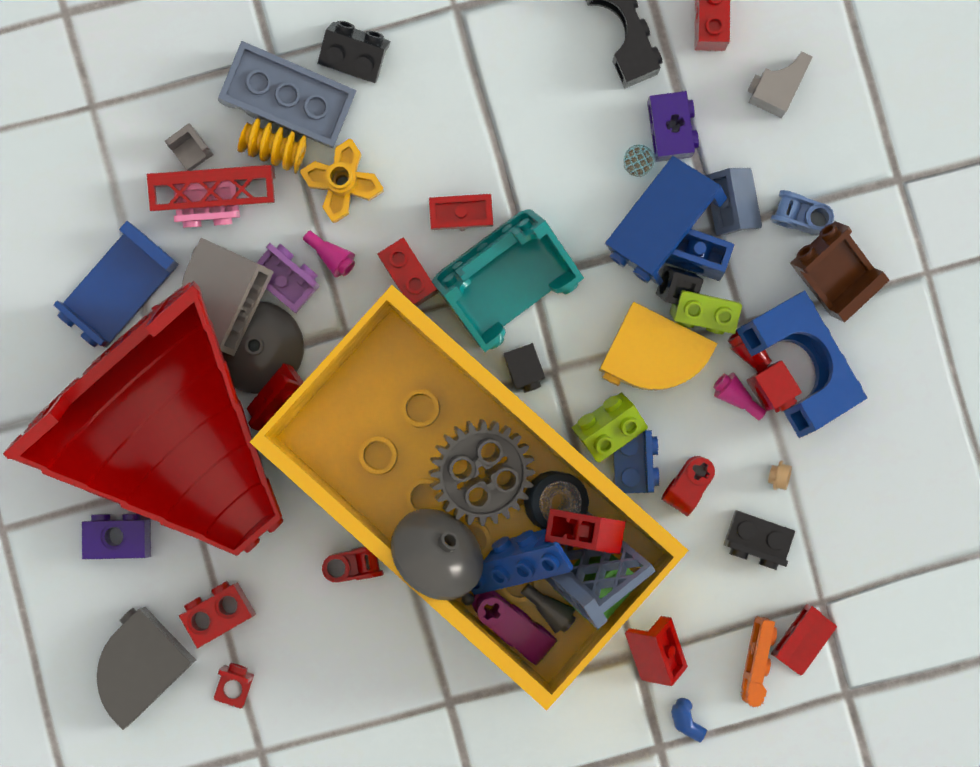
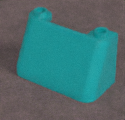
M527 209L513 216L435 275L432 283L479 347L486 352L489 349L497 348L503 343V337L506 333L503 326L550 291L557 294L572 292L584 277L546 220L533 210Z

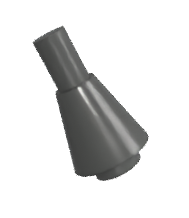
M529 583L521 591L522 595L536 605L537 610L554 633L560 630L566 632L574 623L576 617L573 615L575 611L573 607L547 595L544 596Z

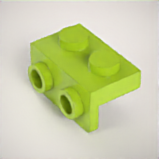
M682 290L678 305H671L670 314L676 323L687 328H694L695 325L704 327L707 331L722 335L724 332L735 334L742 304L736 301Z
M621 392L618 395L609 397L594 412L582 416L577 424L571 428L589 450L594 460L600 463L647 430L648 426L634 404Z

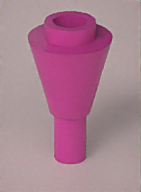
M311 230L304 235L303 240L317 251V254L334 277L346 276L350 273L355 265V261H353L355 254L353 252L323 241Z
M735 373L723 374L714 384L713 388L716 390L714 397L740 409H745L758 421L766 414V410L752 400L751 395Z

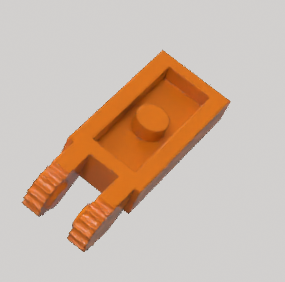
M760 616L755 617L743 674L742 692H740V696L745 703L757 708L764 704L763 701L767 690L763 686L764 676H768L771 667V659L768 658L770 645L773 646L777 638V628L774 627L775 622Z

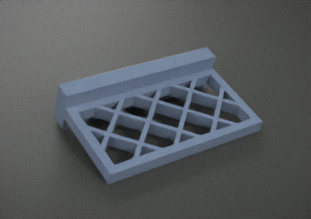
M622 541L621 559L609 561L610 555L614 553L589 549L573 550V546L565 545L564 552L569 560L581 559L579 566H573L570 573L545 578V580L591 624L599 629L608 621L604 612L656 571L650 562L624 541ZM601 556L600 563L588 564L590 557ZM641 567L632 575H626L627 568ZM618 570L616 577L604 579L606 571ZM597 573L595 580L583 582L585 574ZM613 587L610 593L602 599L599 598L601 589Z

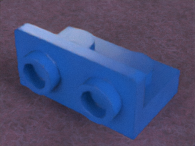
M645 430L613 453L614 484L625 494L654 493V486H659V468H653V455H658L657 436H652V430Z

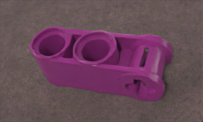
M495 590L474 595L472 606L481 622L492 629L508 645L515 647L534 665H538L557 642V639L547 629L534 622L524 611L511 604ZM486 604L490 606L494 605L491 609H489L488 607L484 608Z

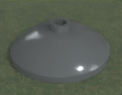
M260 301L235 355L232 356L222 352L234 387L247 393L259 394L283 363L291 365L297 372L303 359L304 341L297 322L288 312L272 303ZM258 340L260 348L252 352L249 345L252 341Z
M419 509L406 515L393 532L391 553L394 564L403 579L421 594L438 600H454L465 596L479 582L483 571V555L480 545L471 530L462 521L456 520L453 515L437 509Z

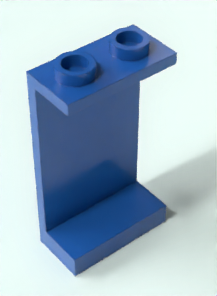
M672 156L605 242L611 251L609 257L621 267H625L628 264L634 268L633 273L645 283L651 280L660 286L663 280L658 274L659 269L712 202L716 206L721 207L726 201L727 196L722 186Z
M126 221L119 229L123 235L63 303L56 301L53 305L60 311L57 316L68 326L72 327L75 324L84 331L80 336L93 347L99 344L107 348L179 265L129 221Z

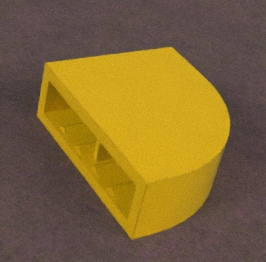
M633 302L599 371L604 373L602 377L604 380L617 386L623 382L642 390H665L678 386L698 374L709 361L718 343Z

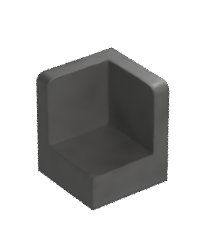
M190 123L165 140L167 146L173 151L187 171H192L213 155Z

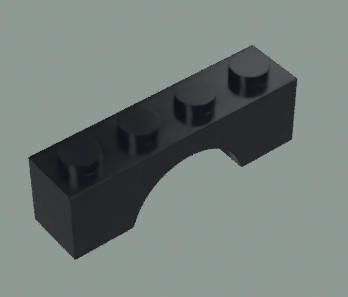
M586 0L588 6H600L611 10L623 24L625 41L614 54L612 62L624 89L658 75L661 68L660 64L663 63L658 48L656 46L652 47L648 40L650 30L645 19H639L635 10L638 8L637 0Z

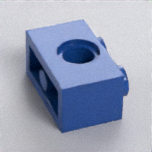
M690 229L665 263L720 281L725 274L735 244Z

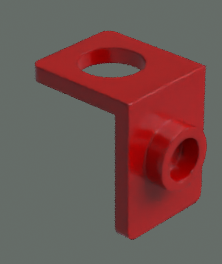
M230 663L229 666L224 665L218 671L221 677L214 700L240 709L243 708L254 674L248 673V668L239 664ZM230 680L238 681L242 686V693L237 698H229L224 692V686Z

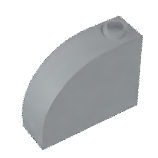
M201 238L192 252V258L185 271L182 286L195 281L200 287L208 317L212 321L222 352L234 356L274 271Z

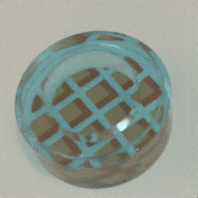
M645 145L630 147L623 158L625 170L635 177L647 175L652 170L655 162L653 152Z

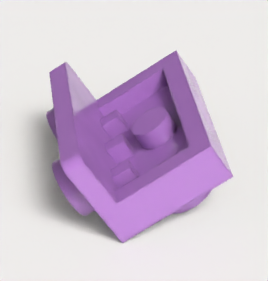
M269 243L266 247L268 250L257 261L258 264L274 271L266 289L294 313H297L319 288L320 285L315 281L318 275L305 264L299 268L293 263L291 259L294 255L282 244H279L276 248Z

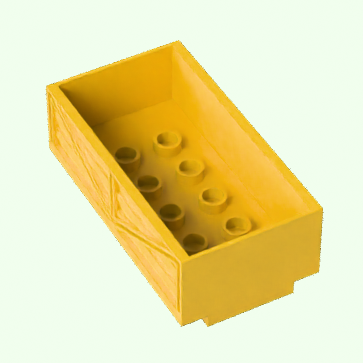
M393 285L386 290L250 441L257 450L546 711L689 551ZM483 419L486 422L487 428H489L494 420L499 423V432L507 425L511 428L509 437L518 433L521 439L517 445L525 443L529 446V449L523 455H530L534 458L533 462L526 465V467L535 471L534 475L527 476L526 479L531 482L539 474L548 471L569 473L578 478L587 489L589 498L588 512L593 516L626 521L623 541L650 562L656 571L630 593L599 630L575 610L573 615L576 619L566 632L560 630L554 633L537 610L536 605L521 594L523 588L529 583L544 596L547 595L571 606L545 579L495 590L511 604L524 611L534 622L547 629L557 639L555 645L538 665L531 663L515 647L508 645L492 629L482 623L472 604H463L462 597L454 600H438L416 591L400 575L392 558V535L398 523L406 515L419 509H437L446 512L443 506L447 500L438 502L435 498L441 490H433L430 487L431 483L438 480V478L429 475L430 470L438 468L437 465L431 462L430 458L441 456V453L435 446L441 445L446 447L448 443L443 437L445 434L451 438L456 437L455 426L463 432L466 431V421H470L475 428H478L479 420ZM485 444L481 449V456L483 458L491 457L495 452V444ZM502 457L497 464L504 463L507 457ZM457 461L453 466V473L462 474L465 472L468 464L467 461ZM483 466L478 468V476L481 479L486 477V469ZM503 471L498 475V485H504L509 482L511 478L510 471ZM460 482L457 488H462L466 482ZM550 484L543 490L540 496L539 507L541 513L547 519L550 508L569 512L572 509V492L564 484ZM477 487L471 490L469 501L476 502L480 500L483 495V489ZM518 498L516 501L521 508L519 511L513 507L508 509L509 519L502 513L498 514V524H494L490 517L486 518L484 526L479 524L477 517H475L471 525L465 521V514L459 519L476 537L482 551L483 560L491 552L493 543L498 539L506 536L508 538L517 537L528 530L533 532L542 530L535 526L526 515L524 499ZM455 508L447 513L453 515ZM574 547L573 550H578V549H583V548ZM622 553L613 555L620 560ZM576 559V560H570L571 563H572V565H574V563H575L578 559ZM633 567L629 569L633 573H635L641 567ZM486 604L484 608L488 607L489 609H491L494 605L490 606Z

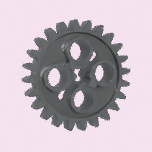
M483 419L479 420L478 428H475L470 421H466V431L464 432L455 426L456 437L451 438L445 434L443 437L448 443L446 447L441 445L435 446L441 453V456L430 458L431 462L438 466L437 469L429 471L431 477L438 478L437 481L430 484V487L433 490H441L435 496L438 502L447 500L443 509L449 512L455 508L453 516L456 520H459L465 514V521L469 525L472 524L475 517H477L481 526L485 525L487 517H490L494 524H498V514L500 513L509 519L508 509L510 507L518 511L521 509L516 502L518 498L524 500L529 498L523 492V489L533 488L534 486L526 479L527 476L535 474L533 469L526 467V465L534 461V458L530 455H523L529 449V446L525 443L517 445L521 436L515 433L509 437L511 428L507 425L499 432V423L494 420L489 428H487L486 422ZM487 443H494V454L491 457L483 458L481 456L482 447ZM502 457H507L504 463L497 464ZM459 460H466L468 463L466 471L462 474H454V464ZM481 466L486 469V477L483 479L478 476V468ZM503 471H510L511 478L509 482L504 485H498V475ZM460 482H466L462 488H457ZM477 487L482 488L483 495L481 499L476 502L469 501L470 491Z

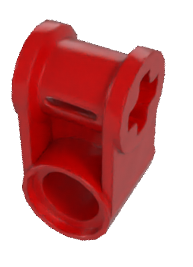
M701 456L689 458L678 475L668 485L661 500L685 516H689L714 478L715 468L713 463ZM704 463L703 470L706 471V474L704 476L698 475L694 478L696 472L692 469L695 464L701 466Z
M365 546L351 549V551L334 553L328 556L322 565L324 577L331 582H343L354 579L362 580L384 575L383 570L379 568L378 558ZM365 555L368 556L370 569H367ZM339 559L345 564L343 575L333 576L329 573L328 564L331 560Z

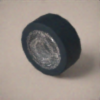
M558 471L541 473L531 481L534 485L533 488H527L525 494L529 497L528 500H524L526 515L535 526L542 530L547 529L550 508L553 509L552 499L557 494L561 497V504L557 510L586 515L588 513L589 498L587 489L578 478L569 473Z

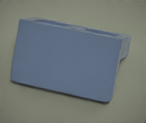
M727 168L705 175L721 185L727 196L726 201L721 207L716 206L712 202L710 203L716 236L741 230L762 228L751 168Z

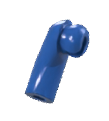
M686 698L677 699L676 704L672 706L671 710L675 728L701 743L707 729L693 722L690 711L693 706L690 700Z

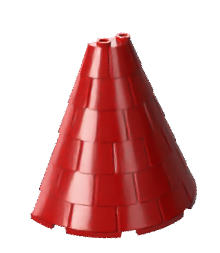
M192 281L162 301L150 313V317L145 315L93 361L83 372L81 378L77 377L33 419L28 425L29 427L24 431L25 434H20L4 451L3 455L7 459L39 469L44 475L121 505V508L160 522V525L192 536L238 556L243 550L246 553L250 552L260 542L259 537L266 531L269 533L275 531L282 524L283 519L269 478L265 475L259 452L250 443L253 438L241 401L237 397L227 362L223 358L212 321L209 320L200 287L195 281Z

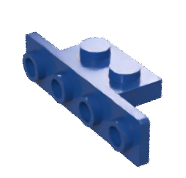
M546 529L536 532L528 530L517 537L508 538L506 536L493 543L491 552L483 560L481 578L471 592L474 595L570 573L573 565L558 542L551 543L545 541Z

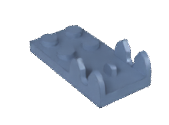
M241 41L219 94L218 101L229 108L241 109L252 118L256 119L258 117L261 120H267L333 148L357 90Z

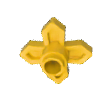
M352 139L346 140L335 148L334 163L330 166L314 161L300 170L302 177L311 189L328 190L322 207L333 223L349 215L351 195L370 201L384 192L383 186L375 174L356 172L362 155ZM346 177L348 179L345 184L337 185L339 178Z

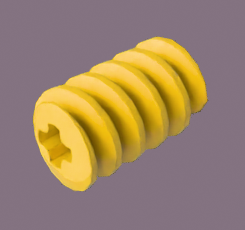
M258 117L252 124L247 122L241 132L237 151L243 153L248 148V155L250 157H255L259 153V158L263 162L271 157V164L273 166H278L282 162L283 169L286 171L290 170L294 165V173L296 174L306 152V136L303 135L296 142L294 131H291L285 138L283 137V127L281 126L275 133H272L271 122H268L263 129L260 128L261 119Z

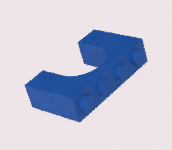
M805 290L736 329L751 357L780 341L795 343L810 356L816 373L815 385L807 397L783 411L798 438L820 429L867 399L860 382L853 374L845 356L839 350L831 336L830 330L824 324L813 301Z

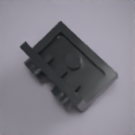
M346 21L332 22L325 31L317 64L376 83L385 52L389 48L391 41L384 39V36L378 32H363L355 29L353 24Z

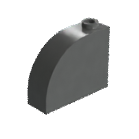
M146 607L140 608L137 611L132 608L119 620L123 625L106 643L97 667V687L101 702L109 716L122 730L135 721L196 661Z

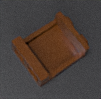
M834 221L825 226L810 245L801 248L797 253V257L790 264L829 315L845 323L890 280L883 271L872 266L850 236L852 233L850 227Z

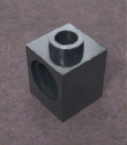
M665 265L661 276L663 282L660 286L658 285L656 295L665 302L678 305L682 290L700 293L704 280L693 272Z
M533 343L503 353L516 390L522 388L523 392L526 393L541 387L540 381L545 380V375Z

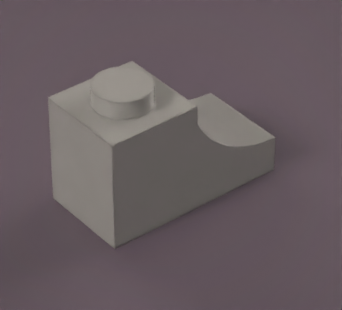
M801 51L796 60L788 67L777 71H771L766 68L761 77L755 74L748 88V92L752 93L748 103L782 118L787 112L813 56Z

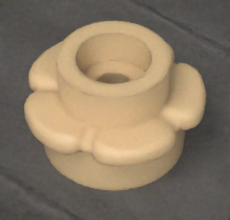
M782 460L778 466L772 465L768 483L773 484L774 490L778 488L787 490L792 466L783 464Z

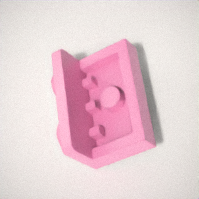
M223 181L215 192L224 200L231 199L238 191V188L231 181ZM207 182L205 184L211 188L216 182ZM194 183L183 194L193 202H197L208 191L199 183ZM185 184L174 185V186H175L176 188H178L179 190H181V188H182ZM211 195L206 201L218 199ZM180 197L176 203H183L186 201L182 197ZM239 205L176 210V216H174V222H182L183 228L202 227L201 221L213 220L214 226L232 224V218H240Z

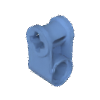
M781 190L779 192L781 199L776 214L772 215L770 219L773 223L786 228L797 229L811 235H819L825 226L833 223L834 213L830 206L805 198L791 191ZM789 204H790L791 206H790V209H789V212H788V215H787L786 213H787V210H788V207H789ZM819 212L823 214L826 220L825 225H814L811 222V213Z

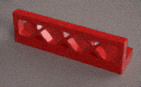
M272 165L147 174L150 211L275 203L273 185L275 168ZM266 179L267 197H254L246 190L252 180ZM223 181H231L239 188L231 199L224 200L215 192ZM236 181H246V182L241 186V185H240L238 182H236ZM207 182H216L211 188L205 184ZM194 183H199L208 191L197 202H193L183 194ZM185 184V185L181 188V190H179L178 188H176V187L174 186V185ZM169 186L177 193L169 204H157L156 187ZM242 192L249 197L237 199ZM211 195L218 199L206 201ZM180 197H182L186 201L183 203H176Z

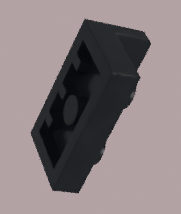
M735 510L723 545L731 548L729 552L731 555L747 560L750 554L760 558V565L777 570L778 565L787 567L788 561L786 558L795 530Z

